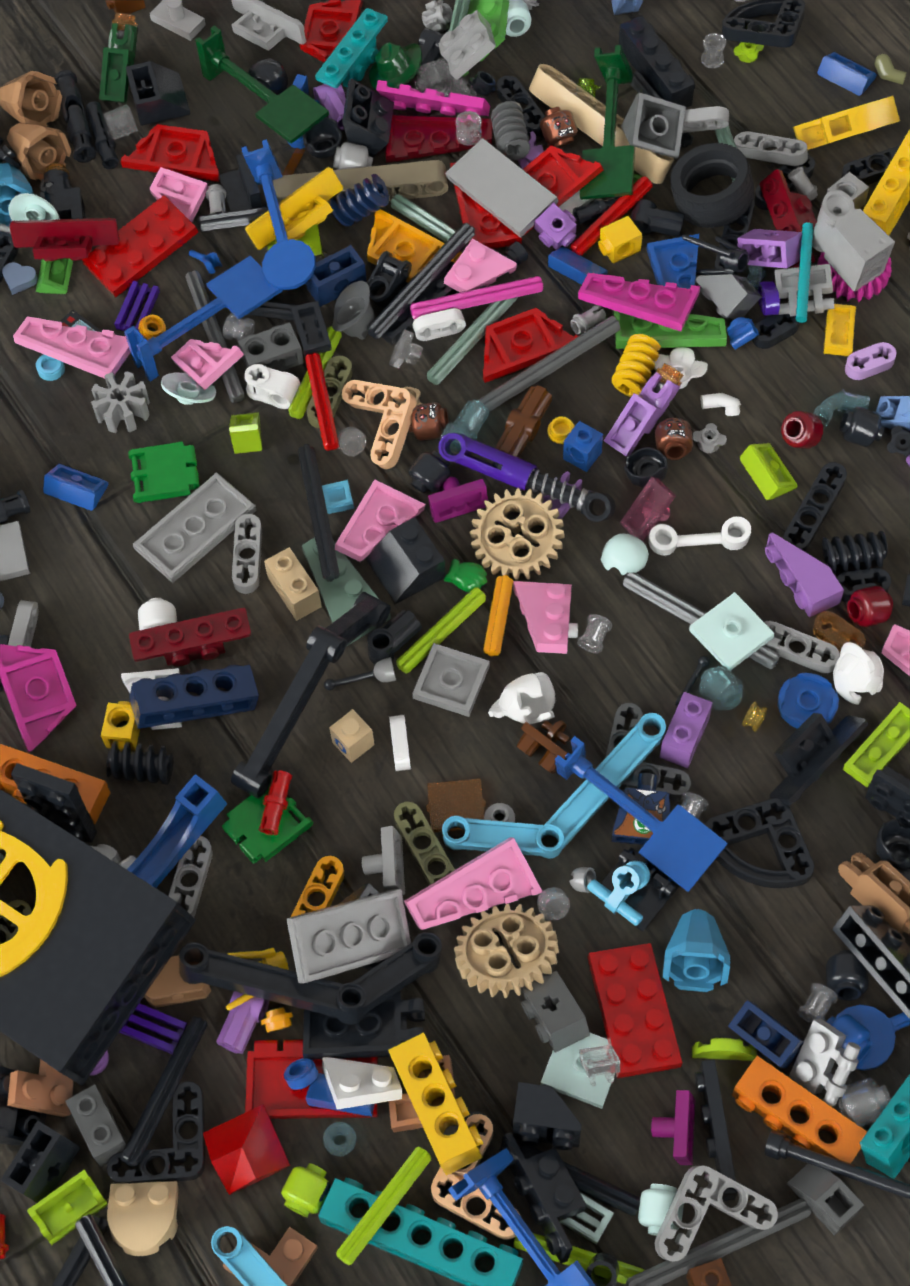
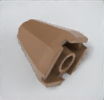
M29 71L0 87V105L2 109L20 123L47 127L48 125L46 124L48 122L55 121L59 116L62 95L60 90H56L54 84H57L54 77L37 71Z
M18 123L10 128L7 136L10 148L17 154L16 159L21 164V169L30 179L42 181L44 173L49 170L65 171L67 164L64 160L66 156L70 157L72 150L65 133L59 129Z

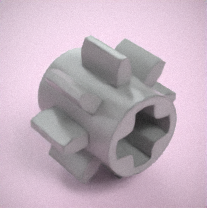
M434 0L425 4L427 10L422 12L424 26L440 33L450 29L448 22H451L453 15L451 7L443 3V0L437 2Z

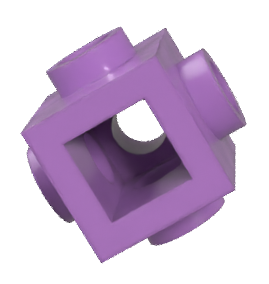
M553 202L535 220L534 229L540 234L538 237L547 247L552 245L557 250L562 245L567 247L575 239L577 224L575 223V217L568 210L562 211Z

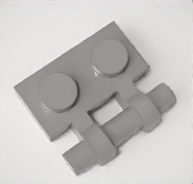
M830 264L811 266L809 296L813 295L814 300L808 301V312L815 311V314L824 313V310L834 309V298H822V294L833 293ZM799 267L775 270V282L779 298H788L789 303L780 304L779 315L790 314V316H796Z
M819 1018L813 1020L789 1077L813 1094L821 1093L825 1087L827 1092L823 1101L829 1106L835 1107L839 1097H843L847 1089L845 1083L850 1072L855 1071L859 1062L857 1056L861 1047L853 1042H848L846 1049H843L842 1045L846 1035ZM836 1061L838 1067L835 1071V1074L832 1075L830 1072Z

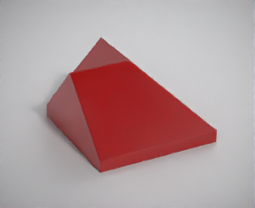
M264 1104L203 1133L211 1162L229 1195L291 1166Z

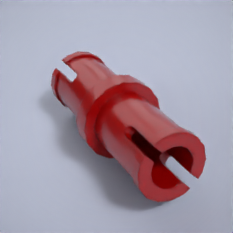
M277 770L273 771L269 793L264 796L263 804L265 809L258 829L264 834L278 835L283 810H286L288 806L286 797L292 780V775L288 772L281 770L279 772Z

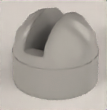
M591 867L576 868L571 873V876H573V880H570L572 888L579 892L591 893L587 886L591 880H596L594 869Z

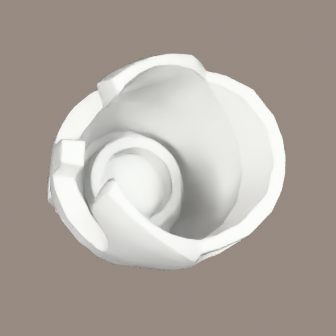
M847 642L841 648L840 657L833 671V681L836 691L842 698L850 703L859 705L861 696L855 692H869L871 695L880 692L883 685L884 668L875 652L862 649L855 643Z
M540 672L526 674L513 680L504 688L501 697L491 706L488 712L489 716L501 718L505 715L522 724L525 722L533 724L554 718L552 709L555 704V691L547 674Z

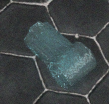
M475 399L467 401L454 423L449 422L446 425L441 438L448 433H461L476 440L477 433L489 416V409L482 402ZM455 439L452 441L450 449L459 453L461 451V443Z

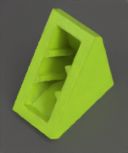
M259 412L231 415L229 431L234 454L262 451Z

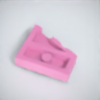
M160 167L150 187V192L157 200L165 195L193 222L209 186L206 182Z

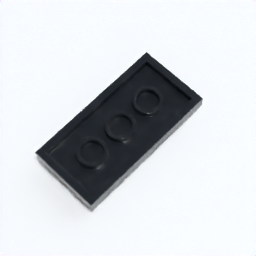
M16 763L11 775L28 807L82 841L83 839L93 842L97 830L75 783Z

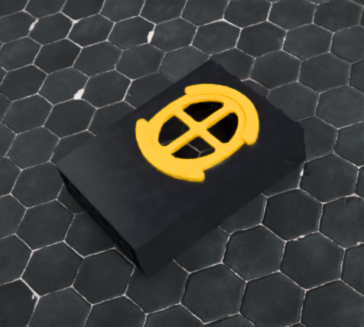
M0 789V849L6 851V857L0 864V885L18 862H23L30 870L36 886V903L30 915H22L0 900V914L18 926L17 934L9 941L0 944V1031L58 1072L83 1086L196 919L174 899Z

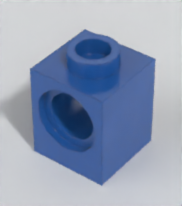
M579 421L564 440L563 459L588 472L602 453L603 434Z

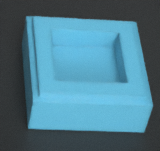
M348 480L322 485L328 514L354 509Z

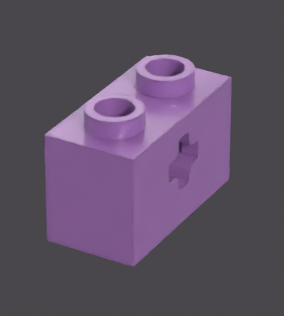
M753 229L738 237V247L747 250L749 254L748 265L788 268L800 261L802 232Z
M687 692L683 693L662 741L660 758L687 769L689 768L710 719L713 702Z

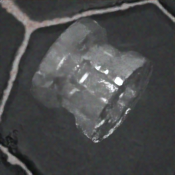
M472 111L460 113L455 120L456 139L463 145L478 143L482 137L481 117Z
M231 313L225 321L223 337L229 340L234 338L238 341L253 334L255 328L254 320L250 318L238 320Z

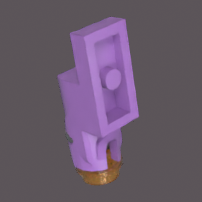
M664 363L662 368L658 367L640 394L633 393L604 439V442L625 456L631 455L644 433L650 434L659 418L666 411L682 384L680 380L684 375Z

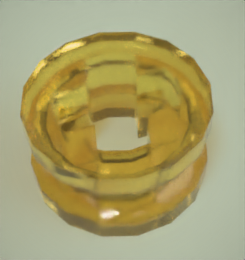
M753 702L743 720L742 726H751L752 731L757 732L767 714L768 708H759L758 703Z

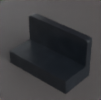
M243 154L236 155L238 170L219 175L221 185L227 192L226 200L230 211L260 208L262 207L257 183Z

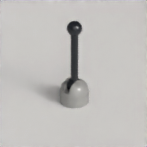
M391 657L378 661L373 671L338 680L327 679L324 682V687L326 690L331 691L336 686L371 677H376L381 682L396 681Z

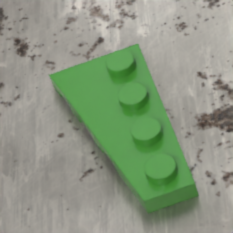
M613 310V316L620 324V330L615 333L616 349H625L628 339L634 334H644L654 338L659 342L661 348L726 346L727 343L725 319L690 314L682 331H678Z

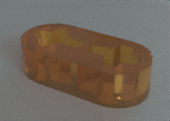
M824 611L815 618L813 625L814 635L818 639L834 645L839 650V653L842 646L847 641H852V639L857 642L858 646L864 649L866 642L864 634L837 614ZM828 622L832 624V628L822 629V624L826 625Z

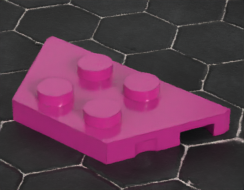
M0 644V679L27 752L30 753L77 705L56 650Z

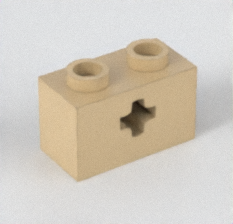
M290 547L264 561L268 579L296 621L322 607L319 590Z

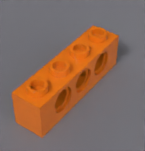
M0 744L1 790L11 794L12 797L21 803L27 804L20 790L17 789L15 781L11 780V773L16 763L75 783L94 825L96 824L111 793L106 781Z
M756 1056L735 1086L732 1094L736 1098L735 1102L742 1109L750 1113L752 1111L758 1113L764 1118L763 1121L769 1128L779 1132L782 1130L792 1137L793 1144L850 1164L860 1151V1141L867 1133L866 1130L759 1056ZM766 1091L775 1093L779 1102L775 1104L767 1103L763 1099L762 1093ZM790 1112H802L806 1116L807 1122L803 1124L794 1122ZM822 1130L831 1132L834 1135L835 1142L831 1144L824 1143L820 1139L818 1132Z

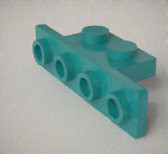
M366 8L316 73V80L333 88H338L342 82L343 86L348 87L350 79L357 82L361 81L367 68L376 61L375 56L378 54L376 36L388 22L387 16Z

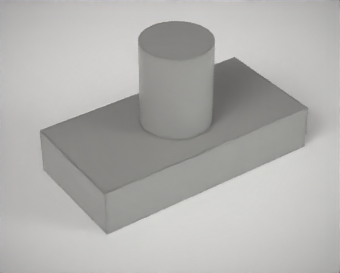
M162 0L150 13L151 21L190 41L206 25L205 18L184 8L182 0Z
M393 826L382 827V854L362 857L363 872L365 875L383 872L384 888L387 891L401 889L402 895H405L402 836Z

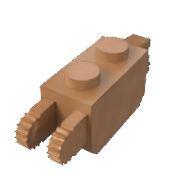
M860 852L852 855L851 863L850 861L842 862L839 865L838 872L853 888L850 894L863 906L873 905L880 909L885 915L884 919L893 929H896L901 934L905 932L910 935V881L888 861H879L875 864Z
M178 955L169 959L144 997L153 1007H163L205 999L211 992V985L184 982L179 973ZM190 962V963H188V964H190V965H197V964H199V963H198V962Z

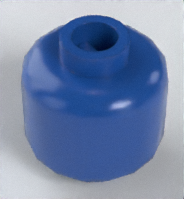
M849 1014L841 1015L838 1018H829L826 1022L846 1035L842 1048L846 1049L848 1042L859 1045L861 1049L857 1059L859 1062L862 1061L872 1047V1042L870 1041L871 1034L868 1028Z

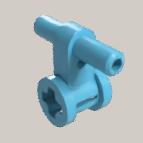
M631 861L614 871L612 876L614 890L612 892L595 879L590 881L587 889L605 902L604 906L612 913L618 912L633 925L637 926L642 921L643 915L625 901L630 894L648 884L650 872L643 862Z

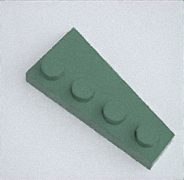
M315 537L302 545L303 553L316 581L331 623L352 609L356 599L362 592H366L379 599L344 554L335 550L340 576L334 579L333 582H328L327 579L322 577ZM389 614V616H388L386 622L391 619L390 614ZM371 626L368 630H366L364 633H362L359 637H357V638H356L355 640H353L351 643L355 642V641L358 640L359 638H361V637H363L364 635H366L367 633L371 632V631L374 630L376 627Z

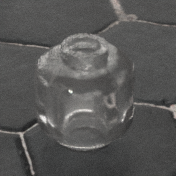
M866 1078L848 1084L843 1097H839L838 1103L842 1115L862 1127L874 1123L891 1098L884 1085L879 1086L874 1079Z

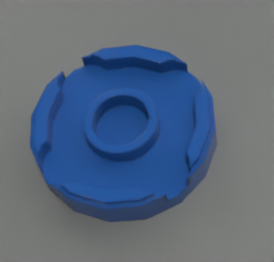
M801 673L784 682L778 694L777 706L781 717L790 726L798 729L813 713L822 714L827 724H830L837 713L839 697L832 688V684L826 678L818 674Z

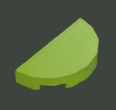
M713 1038L711 1039V1044H701L699 1041L692 1046V1058L753 1061L757 1056V1049L753 1045L743 1046V1041L740 1039Z

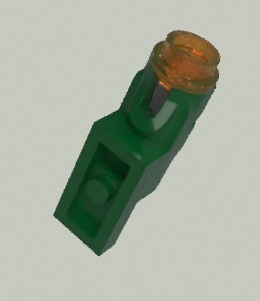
M115 13V19L112 20L108 47L103 49L99 100L127 103L129 80L125 67L134 65L138 35V23L135 22L136 16Z

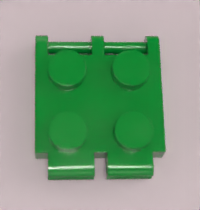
M176 442L128 451V457L132 460L133 467L130 475L135 485L134 502L142 503L187 496L191 494L190 490L200 487L193 445L184 446L183 442ZM138 459L141 462V470L138 469ZM140 481H143L144 491L142 492L140 487Z
M270 786L261 798L257 799L251 795L227 813L228 821L222 825L223 830L235 844L246 839L239 847L253 864L261 858L265 862L270 860L314 823L310 817L306 818L298 810L293 798L286 797L288 806L286 810H283L278 835H267L260 832L258 829L265 809L263 800L264 796L268 795ZM290 810H291V811L296 815V817L301 821L300 823H298V822L292 817V815L289 813Z

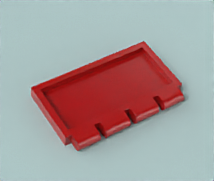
M303 1039L284 1040L283 1051H278V1040H255L254 1051H248L245 1113L264 1104L270 1119L370 1117L309 1106L306 1101L309 1086L299 1090H293L288 1086L284 1078V1072L292 1062L303 1058ZM378 1057L344 1059L378 1065ZM312 1060L318 1073L324 1074L322 1060ZM375 1103L372 1117H378V1103Z

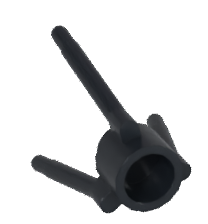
M685 234L682 235V239L721 254L720 263L726 268L696 270V275H736L737 272L742 273L748 266L749 254L747 250L737 247L720 236H716L715 240L728 249L720 248Z

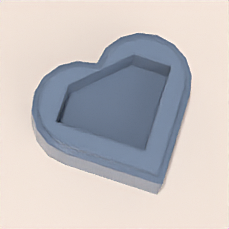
M12 262L3 267L2 274L12 295L34 286L38 281L36 271L31 266H21L18 263Z

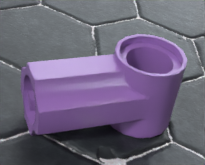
M326 84L314 87L313 94L315 100L320 101V105L329 111L328 117L337 122L338 128L341 131L345 130L342 120L346 98L342 85L340 84L338 88H333Z
M234 991L230 1003L244 994ZM254 996L230 1010L216 1041L217 1044L233 1053L243 1054L256 1023H260L264 1018L270 1000Z

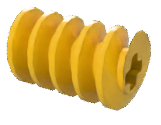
M644 334L630 336L619 360L620 363H618L615 369L616 372L612 376V384L619 392L629 397H632L633 393L640 394L647 383V379L651 377V370L655 367V361L659 358L657 352L661 348L659 342Z

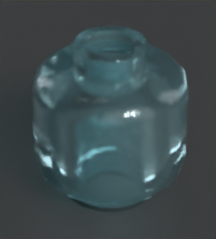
M717 666L707 669L702 674L699 692L705 700L713 702L712 707L718 711L731 710L738 706L743 698L744 685L729 668Z

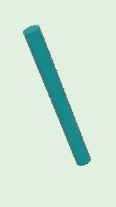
M810 222L802 225L796 321L800 323L807 321L814 226Z

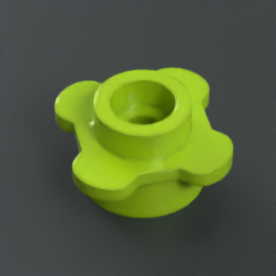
M740 42L739 46L734 48V54L741 61L751 63L758 58V53L763 50L764 45Z

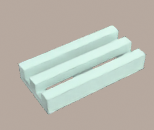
M580 1193L587 1205L586 1207L603 1218L600 1222L585 1212L574 1216L596 1228L595 1233L571 1218L562 1220L560 1223L597 1245L614 1213Z

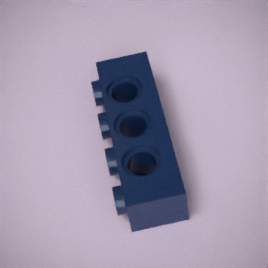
M230 665L218 670L202 669L192 674L182 675L176 673L166 678L140 679L132 683L129 699L137 729L252 711L255 710L259 694L251 666ZM218 688H225L228 691H221ZM188 692H195L198 696L190 695ZM158 697H166L169 700L164 701L159 699Z

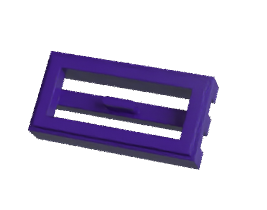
M133 281L114 323L116 329L125 331L133 326L145 296L149 295L138 322L134 326L138 330L141 319L151 314L160 293L159 287L153 285L152 288H149L148 284L143 283L141 286L138 282Z
M139 1003L134 1010L135 1012L178 1029L177 1033L135 1016L133 1013L119 1033L173 1054L187 1023ZM132 1022L173 1039L171 1044L130 1028L127 1024Z

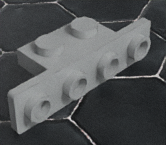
M231 0L234 10L243 14L232 24L235 34L268 51L285 37L301 45L307 42L304 33L305 28L300 20L272 8L263 1Z

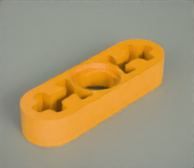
M325 856L317 862L291 917L305 914L306 911L313 912L331 906L344 879L343 864L337 857ZM331 866H334L337 874L329 875L326 887L323 885L325 880L323 869L329 870ZM313 892H321L326 896L324 903L320 906H312L308 903V897Z

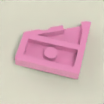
M472 239L445 276L444 284L460 293L476 290L496 282L497 277L507 272L509 274L513 273L516 270L517 263Z
M190 339L171 356V359L201 388L206 390L244 354L237 346H232L231 349L222 348L219 343H203L201 340Z

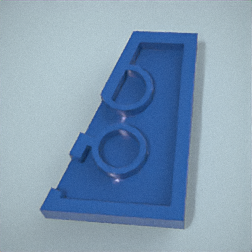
M699 234L689 235L699 239ZM682 237L647 243V253L657 285L665 286L666 282L677 283L678 288L690 289L691 285L695 286L698 245L685 241Z

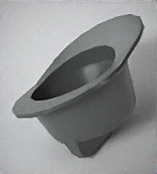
M365 281L354 282L340 293L336 300L332 325L335 331H343L348 336L358 337L361 340L366 338L367 327L375 319V312L370 304V287Z

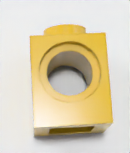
M629 216L600 229L599 249L604 256L607 255L613 264L641 251L642 233Z
M120 701L118 704L108 703L101 732L105 747L111 748L115 740L118 741L119 749H123L125 743L130 742L131 751H135L140 729H137L131 703L127 701ZM128 721L127 725L116 727L118 723Z

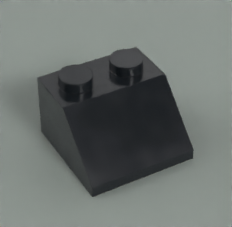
M415 517L390 530L366 558L367 563L395 604L444 579L446 576L445 560Z

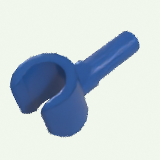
M194 250L189 251L190 256L204 263L210 274L216 272L214 267L223 266L215 252L205 255Z

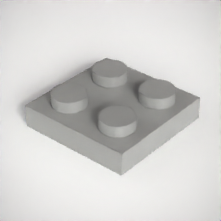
M433 643L412 693L413 699L469 717L490 667V661Z

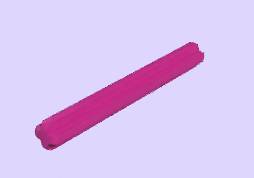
M540 276L420 301L412 303L410 311L413 319H416L422 315L456 308L461 310L542 292L543 282Z

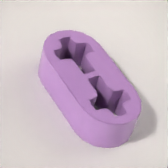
M881 342L853 352L847 358L845 372L853 380H862L884 372L894 365L896 349L889 343Z

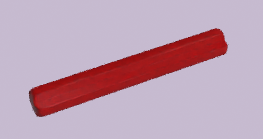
M646 176L639 178L633 184V195L621 196L571 244L572 251L580 256L583 255L600 239V229L618 221L653 187L652 182Z
M318 353L307 354L305 357L323 446L326 451L336 450L339 447L321 358Z

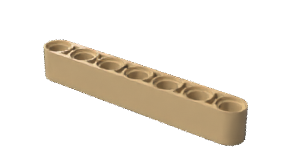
M539 64L529 91L551 108L559 106L560 110H569L572 113L576 127L603 146L606 106L554 67L547 64ZM618 114L616 119L615 147L627 146L630 144L621 128L624 119ZM635 147L634 170L641 176H646L651 182L662 184L674 158Z

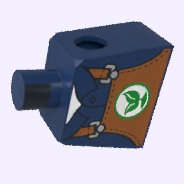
M640 773L637 789L625 788L624 793L659 821L663 822L670 814L669 793L656 791L657 775ZM619 807L611 842L645 845L653 835V832L622 807Z

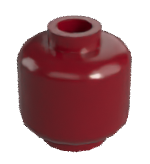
M795 411L788 414L783 420L781 434L783 440L788 445L794 448L809 449L821 441L823 424L820 418L811 412Z
M880 586L856 590L852 593L847 603L849 617L861 627H869L886 622L890 618L893 609L892 597Z

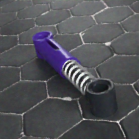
M448 433L439 442V453L447 461L458 463L512 487L520 488L524 492L530 487L534 493L539 491L542 492L543 496H551L552 500H560L561 504L568 503L571 508L575 507L577 510H580L581 514L591 521H605L615 513V501L609 494L598 493L593 490H580L575 488L576 485L572 487L566 484V481L564 483L558 481L557 477L554 479L548 477V473L545 475L539 473L537 466L469 438L465 434ZM455 439L461 443V451L457 455H454L450 449V445ZM473 452L494 462L490 464L471 456V453ZM597 499L604 501L606 506L605 512L602 515H597L593 511V503Z

